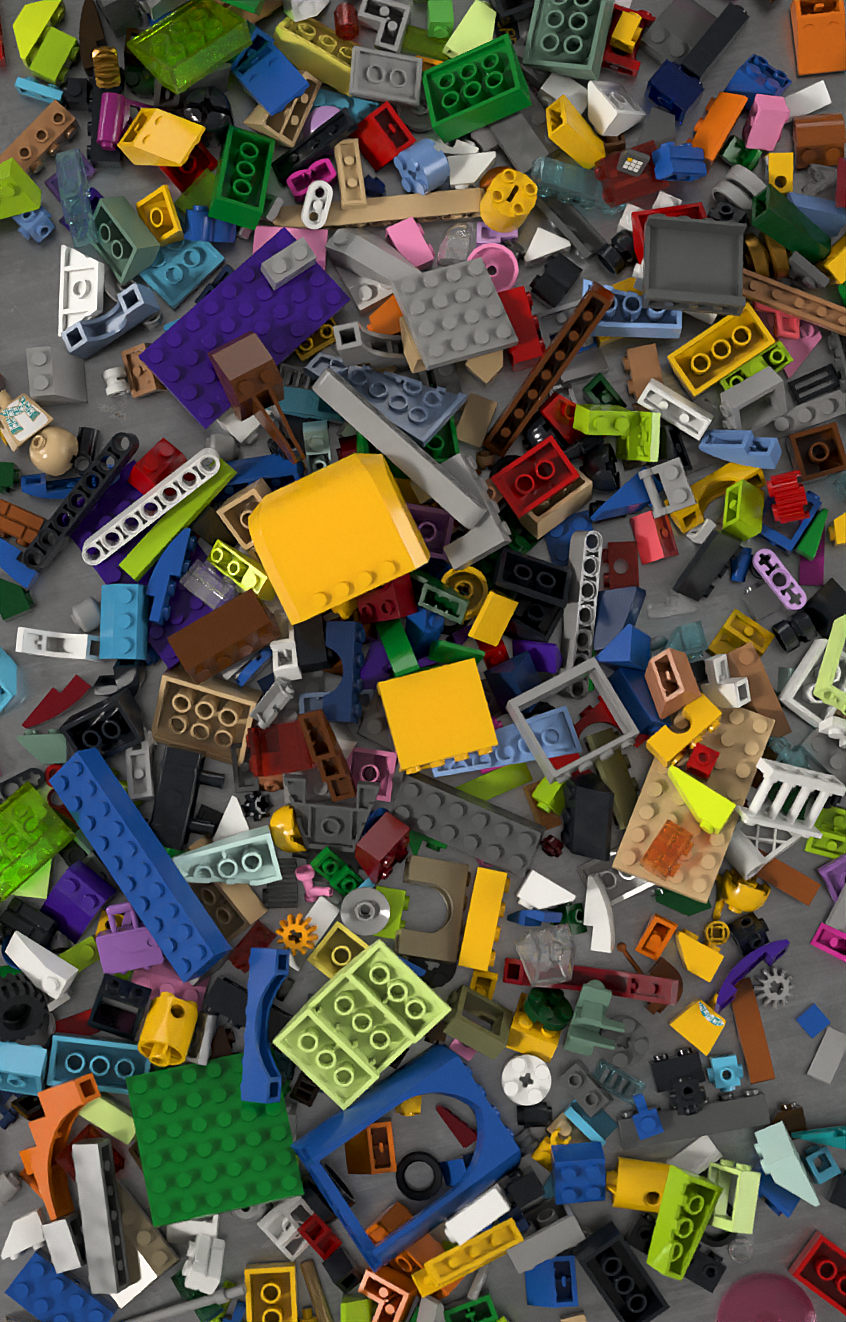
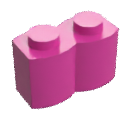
M329 159L318 160L308 170L296 171L287 178V188L295 203H303L305 201L309 185L316 180L327 182L331 188L337 184V173ZM318 188L315 191V194L316 192H323V189Z

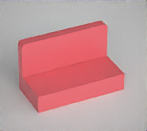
M654 510L630 518L643 565L679 555L668 515L654 519L652 514Z

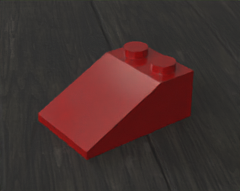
M550 435L490 479L516 516L521 518L577 481L580 475L553 436Z
M162 438L133 466L127 482L144 495L188 460L181 451L165 438ZM191 472L185 473L182 476L186 481H192L196 478ZM171 487L163 491L168 496H173L177 493Z

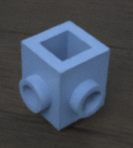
M43 206L38 210L11 216L20 226L18 231L27 240L32 237L38 244L55 228V225L49 220L52 215Z

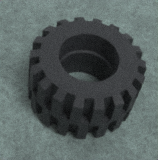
M8 973L6 977L2 978L0 976V1040L6 1041L9 1039L10 1042H16V1039L19 1038L24 1040L26 1036L34 1035L36 1029H41L43 1026L42 1022L47 1019L48 1006L41 990L35 987L27 976H23L22 973H17L14 976L12 973ZM21 1004L20 1006H18L17 1008H15V1009H13V1010L6 1011L8 1008H10V1007L13 1006V1005Z

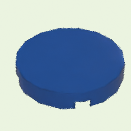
M266 647L260 652L262 657L258 656L252 660L239 674L236 683L241 688L249 684L272 660L273 651L271 647Z

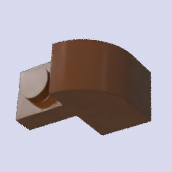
M660 957L645 975L679 980L676 1000L678 1002L683 992L682 977L675 967L663 957ZM648 1002L644 1007L654 1015L656 1012L660 1014L667 1007V1004Z

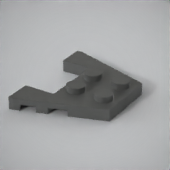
M286 773L283 781L290 794L289 799L297 816L296 821L305 848L324 849L328 846L333 851L354 853L356 844L360 839L381 787V782L359 780L357 783V804L308 800V775Z

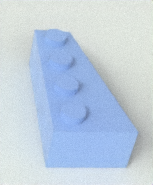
M583 279L582 298L592 285V281ZM604 284L603 287L614 293L615 297L612 305L590 336L680 337L682 311L642 308V296H639L638 293L620 291Z

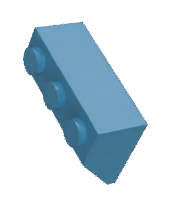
M102 585L99 659L147 660L149 598L145 594L147 590L146 585Z

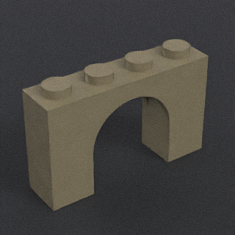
M410 855L406 858L403 882L427 886L439 892L446 903L447 916L442 927L433 933L402 928L397 930L393 952L397 956L447 965L454 964L456 960H459L461 945H458L459 935H462L464 931L462 912L466 910L468 897L465 896L466 886H469L471 873L468 872L469 865Z

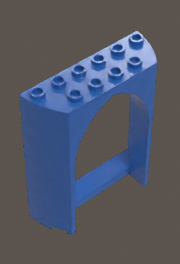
M445 1044L431 1045L359 1096L345 1110H339L291 1144L296 1155L374 1273L515 1170L521 1162V1152L513 1140L515 1136L512 1130L501 1122V1115L494 1105H490L486 1099V1091L480 1084H476L472 1078L473 1072L466 1063H463L459 1056ZM424 1094L445 1095L467 1104L476 1116L477 1142L473 1158L466 1172L449 1191L374 1245L319 1161L394 1107L414 1096Z

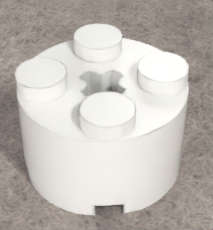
M520 1053L511 1057L504 1064L501 1071V1083L505 1094L513 1102L520 1105H533L539 1103L548 1094L551 1087V1074L543 1060L534 1055ZM526 1073H529L532 1081L524 1085L520 1076H525Z

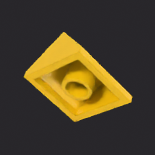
M168 185L161 186L135 204L139 217L160 243L161 247L184 240V232Z
M493 588L489 592L468 636L497 647L518 602L498 589Z

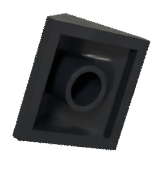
M830 578L801 608L808 615L817 633L823 639L829 640L834 620L846 614V591L833 578Z

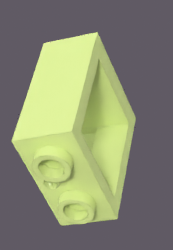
M720 1159V1163L710 1162L707 1179L724 1189L707 1225L734 1233L752 1234L761 1173L752 1171L751 1165L736 1163L735 1166V1161ZM735 1174L738 1175L733 1215L729 1217L726 1216L731 1176Z

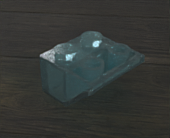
M701 620L678 626L672 630L659 653L667 648H672L686 653L688 661L703 657V652L708 650V645Z

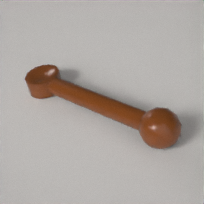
M623 942L618 943L617 950L623 952L637 973L644 974L626 950V944Z

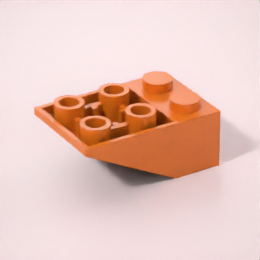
M792 0L790 11L798 76L846 71L844 1Z

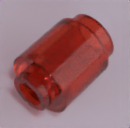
M350 3L339 4L334 12L335 33L338 38L349 41L359 35L358 13Z

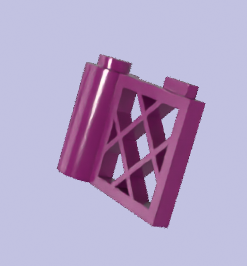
M103 93L101 97L97 143L104 150H115L129 128L128 124L131 125L133 122L129 115L130 107L136 108L139 112L141 108H153V106L127 99L124 95L118 93ZM158 108V109L163 110V111L168 112V113H169V111H170V110H167V109Z

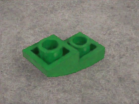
M328 846L310 862L312 868L328 880L331 886L344 897L364 882Z

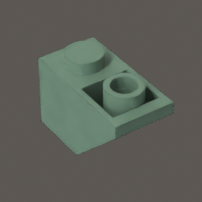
M50 729L48 734H39L38 730H25L24 735H17V741L42 764H65L70 759V745L60 729Z

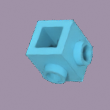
M734 1053L709 1057L710 1068H707L706 1071L708 1082L713 1083V1087L716 1089L720 1088V1092L735 1090V1086L741 1085L740 1079L744 1078L741 1063L737 1064V1057ZM728 1070V1074L722 1077L723 1071Z

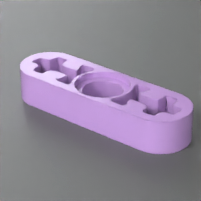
M761 549L756 552L752 559L753 566L779 600L791 611L801 609L806 603V594L781 561L769 549ZM760 554L764 557L767 555L770 557L768 564L771 567H774L775 564L778 567L769 576L765 573L770 570L767 565L763 564L761 566L758 563L761 559ZM782 573L786 577L784 586L778 587L773 583L774 574ZM792 584L794 588H791L789 591L793 595L798 594L800 596L798 600L800 604L793 603L791 605L789 603L791 596L788 592L782 595L780 591L785 590Z

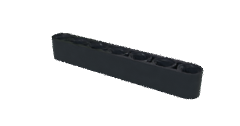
M119 432L111 438L25 550L23 563L26 567L41 569L47 567L137 452L139 439L135 434ZM124 437H127L129 440V447L126 450L121 446V441ZM110 456L114 459L112 469H109L106 464ZM95 475L100 481L97 488H94L92 485V478ZM80 494L85 499L82 507L77 503V498ZM65 514H68L70 517L68 526H65L62 521ZM50 533H53L55 536V543L53 545L48 542ZM35 552H38L41 557L38 564L33 559Z

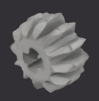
M772 966L771 974L764 968L762 973L765 978L755 977L757 981L761 982V985H754L753 989L762 990V992L756 995V998L760 1000L765 997L763 1001L764 1006L767 1007L772 1001L773 1008L777 1009L779 1000L782 1005L786 1006L788 1003L785 997L794 998V995L788 992L789 989H796L795 984H788L794 977L793 975L784 977L787 971L785 968H782L778 973L777 967ZM772 982L780 983V987H777L780 990L777 993L769 990V987H772L770 986Z

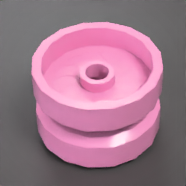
M496 243L483 244L472 251L467 261L482 257L488 273L490 274L491 271H495V274L490 275L497 293L515 288L519 270L517 259L512 251L504 245Z

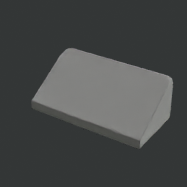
M599 349L575 356L560 376V383L577 382L594 377L599 372L602 374L608 373L609 368L602 350Z

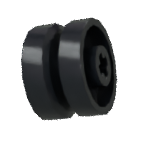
M321 1160V1165L351 1208L356 1203L354 1195L337 1173L326 1162ZM308 1175L302 1176L301 1181L304 1190L302 1198L311 1210L324 1223L330 1226L338 1217L313 1179Z

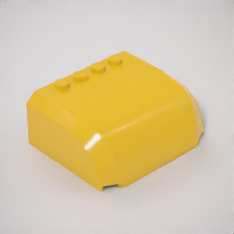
M354 453L265 495L248 517V527L254 547L291 625L303 622L415 570L427 563L431 556L383 454Z

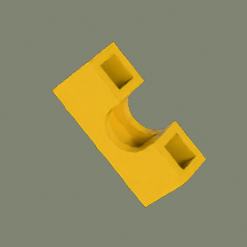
M702 692L701 697L683 708L682 715L690 724V729L687 732L676 734L664 725L646 742V748L665 768L671 764L676 766L685 757L683 753L688 748L693 750L697 742L701 743L703 741L701 737L707 731L712 733L721 725L722 713Z

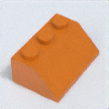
M719 92L716 98L711 97L705 108L708 111L705 119L700 117L694 127V131L697 132L693 140L688 138L686 143H692V147L703 149L705 158L703 163L706 164L707 174L741 116L748 97L726 92Z

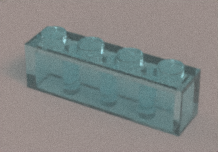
M544 156L533 160L530 179L537 185V195L548 197L551 195L558 197L557 200L560 202H576L580 204L581 208H597L606 215H616V213L625 210L630 185L628 180Z

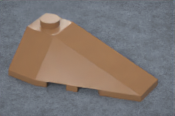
M752 642L727 653L730 678L747 677L751 701L741 707L775 720L768 742L771 743L791 733L792 730Z

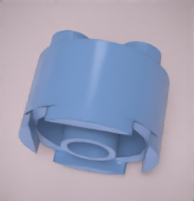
M422 139L394 157V164L399 169L402 177V186L407 192L412 191L415 194L419 193L424 196L448 181L446 178L450 175V167L447 158L442 150L437 152L433 147L436 143L430 139Z

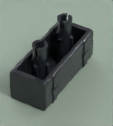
M169 744L165 747L163 760H161L160 765L161 771L151 821L149 822V827L163 847L183 851L188 846L191 833L209 837L214 835L216 822L194 818L200 785L223 789L225 774L204 770L207 751L175 744Z

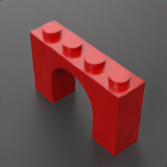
M601 696L597 697L600 702L594 708L588 705L579 714L582 718L576 724L573 723L578 740L583 730L595 723L609 724L624 735ZM638 734L635 739L636 743L632 745L633 748H638L650 736ZM579 753L548 759L553 768L558 770L579 759L580 756ZM587 769L584 772H580L579 770L571 773V776L588 774L593 772L590 769Z

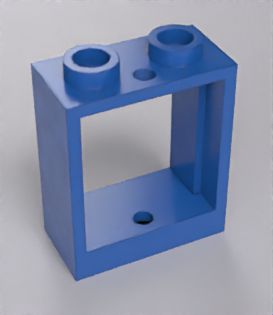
M808 490L807 493L805 492L807 503L812 506L809 511L810 518L803 520L791 540L763 523L761 533L756 536L791 556L822 508L820 497L812 491ZM768 495L765 500L762 519L773 504L774 497L770 498Z

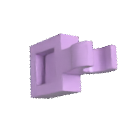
M477 222L476 248L488 243L501 245V242L505 243L507 240L518 243V229L510 233H499L490 229L484 222Z

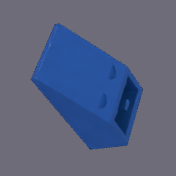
M270 41L232 71L246 92L271 116L282 112L289 102L294 98L302 96L310 86L291 62Z

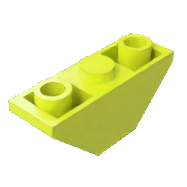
M42 0L26 4L13 23L20 57L25 66L29 67L33 62L50 27H54L57 21L60 22L66 12L63 0Z

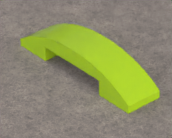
M526 762L498 768L454 788L487 801L531 782L533 778Z

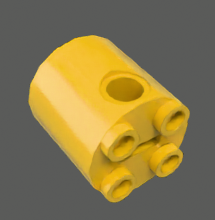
M506 169L499 173L492 180L480 203V215L484 223L490 229L499 233H510L517 230L524 223L535 205L538 191L537 185L526 174L513 169Z
M162 992L160 997L154 998L151 1001L137 1049L157 1066L165 1067L185 1062L199 1015L197 1011L198 1004L191 1000L184 1001L175 998V995L170 992Z
M618 1157L615 1169L605 1173V1191L612 1192V1207L658 1213L670 1165L667 1163Z

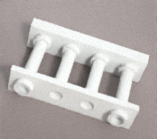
M760 758L756 767L764 773V780L749 808L736 805L734 810L741 816V820L750 826L758 824L798 833L800 836L808 839L810 837L821 839L823 834L814 824L828 797L833 794L844 796L846 786L833 775ZM777 781L783 782L769 811H760L773 783H777ZM796 785L801 786L787 816L778 815L792 787ZM819 790L820 792L805 821L797 819L810 792Z

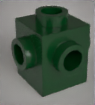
M572 901L548 909L562 913L561 922H550L553 938L588 932L587 926L583 925L584 910L582 903L572 904Z

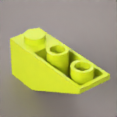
M217 539L206 561L245 591L252 588L262 600L273 601L276 592L263 565Z

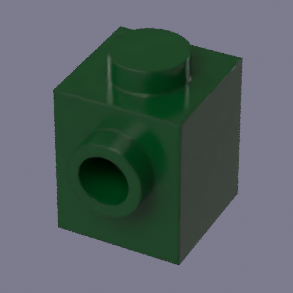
M0 462V494H9L10 490H17V484L21 483V469H18L14 462Z

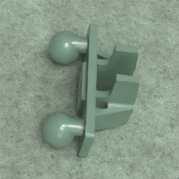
M591 980L587 984H583L563 1043L564 1050L586 1056L592 1055L595 1046L614 1050L615 1040L600 1036V1029L604 1028L624 1033L625 1023L610 1020L605 1016L612 991L605 989L601 981Z

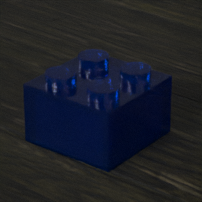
M666 59L648 81L644 96L656 106L670 110L671 114L675 115V121L682 125L699 105L705 89L697 78L689 77L685 74L681 65Z

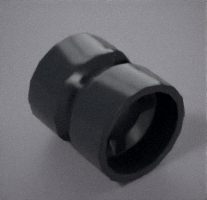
M624 230L619 231L611 239V244L606 243L596 252L598 260L612 275L617 276L627 267L626 262L631 263L637 258L634 251L633 238Z
M802 609L789 616V621L782 620L771 627L773 634L776 635L775 638L787 654L800 647L801 641L807 643L818 636L812 621Z

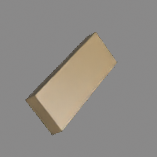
M358 138L343 139L334 146L342 209L366 208L367 200Z

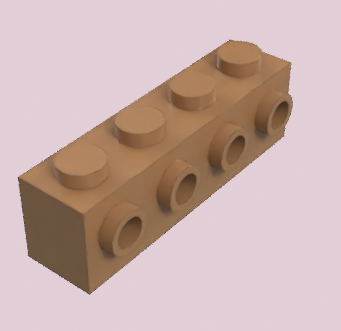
M55 99L0 155V163L12 157L29 177L33 173H38L43 168L44 161L49 156L56 155L61 148V144L66 139H71L77 133L79 124L76 118Z

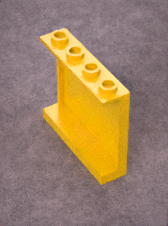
M475 658L382 681L376 685L378 695H381L398 757L399 772L406 771L407 775L420 772L422 766L440 767L445 765V760L454 758L455 762L469 759L468 754L478 752L479 756L492 753V748L498 745Z

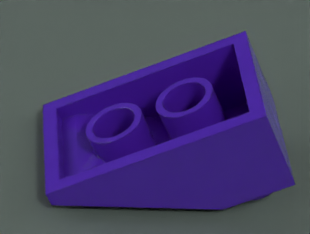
M78 860L65 871L39 911L60 924L58 931L76 944L117 891L82 861Z

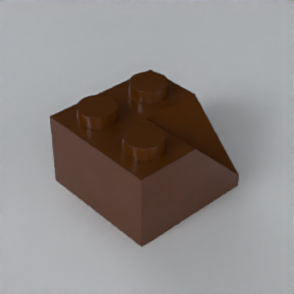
M836 422L794 433L785 439L793 469L800 470L801 477H797L798 483L804 485L846 470V453Z

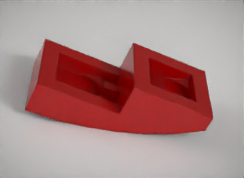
M315 1213L297 1229L300 1235L324 1261L342 1244L331 1229Z

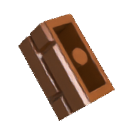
M0 499V537L6 539L10 535L17 538L15 543L28 548L48 520Z

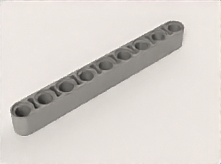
M325 368L313 384V391L458 522L472 530L488 510L487 507L342 376L331 368Z

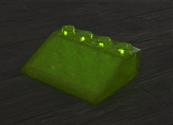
M190 0L126 44L164 87L178 95L218 67L224 65L225 62L237 54L243 52V50L252 45L247 22L242 17L214 0Z
M28 780L0 804L1 903L76 837V834Z

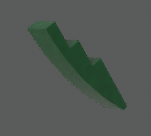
M419 568L409 572L415 600L419 601V606L461 625L464 623L470 604L467 598Z

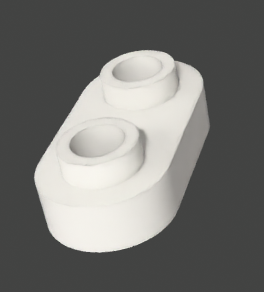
M316 180L309 185L301 212L303 224L314 230L321 228L325 224L333 196L331 186L323 180ZM318 188L323 189V194L320 197H317L315 194ZM311 212L317 213V218L315 220L309 219V214Z

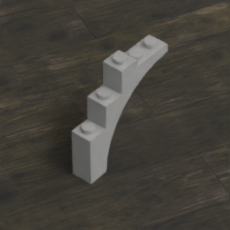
M358 321L333 327L337 350L345 367L370 362L373 370L397 365L399 372L411 370L403 352L401 335H388L369 331L362 327Z

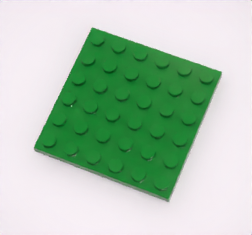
M270 1047L272 1057L277 1067L274 1050ZM244 1052L207 1060L206 1066L192 1063L126 1077L154 1228L304 1195L296 1152L291 1147L293 1138L282 1086L280 1102L259 1103L242 1101L240 1085L243 1075L242 1058Z

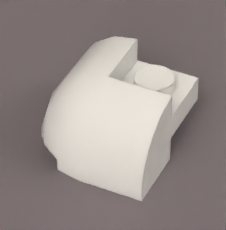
M301 1196L271 1202L275 1207L257 1223L260 1229L291 1262L309 1246L297 1229L314 1212Z

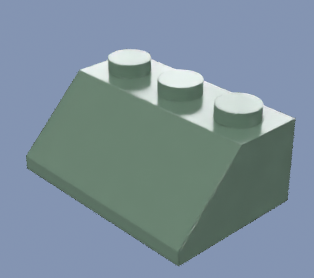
M124 196L100 198L85 236L121 284H126L153 264L161 245Z

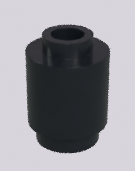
M539 1102L533 1105H517L518 1125H524V1128L548 1127V1122L552 1121V1106L547 1107V1102Z

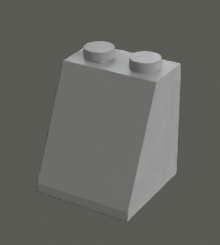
M53 346L26 348L30 397L40 407L88 403L83 358L69 354L68 350Z

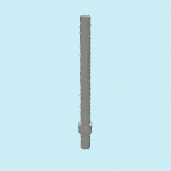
M244 1284L229 1289L223 1287L215 1290L211 1295L199 1297L122 1322L160 1321L215 1303L218 1305L227 1303L231 1298L246 1294L247 1290Z

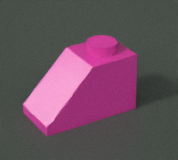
M821 922L810 944L846 963V934Z

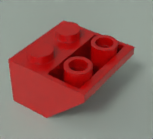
M388 101L357 124L359 128L349 135L351 139L358 138L359 150L375 172L417 141Z

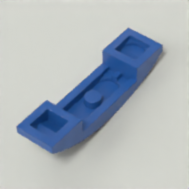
M107 464L109 469H112L114 464ZM45 473L21 476L22 492L36 497L65 499L81 477L47 481ZM95 475L92 478V485L94 488H97L100 481ZM119 475L116 477L112 484H114L116 481L120 479Z

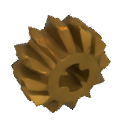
M108 46L95 48L93 51L96 85L99 88L106 89L119 86L121 79L116 48Z

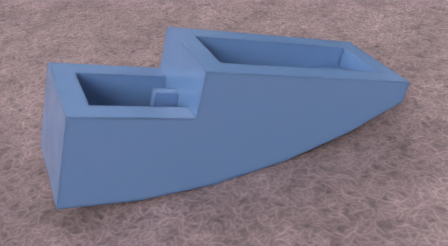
M706 429L699 445L700 451L714 457L744 466L775 469L782 453L777 438L754 437L752 430Z

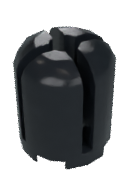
M200 87L193 90L184 101L185 108L183 109L184 119L206 128L200 139L205 147H218L222 143L229 125L235 126L232 108L227 96L216 88L212 89L210 96L208 87Z

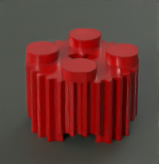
M800 470L770 476L771 480L766 481L770 498H775L776 504L771 505L775 522L780 521L781 524L810 518L809 511H804L803 509L804 505H808L804 486L797 481V477H801Z

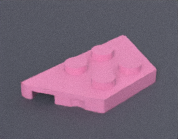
M755 311L776 342L780 340L793 358V361L782 369L786 378H791L822 338L817 325L801 319L800 338L798 340L775 338V314Z

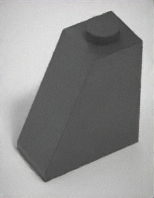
M652 106L635 150L650 156V160L643 172L655 176L654 168L656 165H653L652 153L660 149V145L663 143L675 142L676 146L675 115L671 114L670 110L664 107L655 108Z

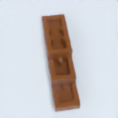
M758 848V850L764 857L768 855V853ZM776 858L764 865L754 875L807 906L810 905L821 884Z
M750 977L744 978L734 986L737 989V994L731 1002L749 1080L751 1084L775 1079V1074Z

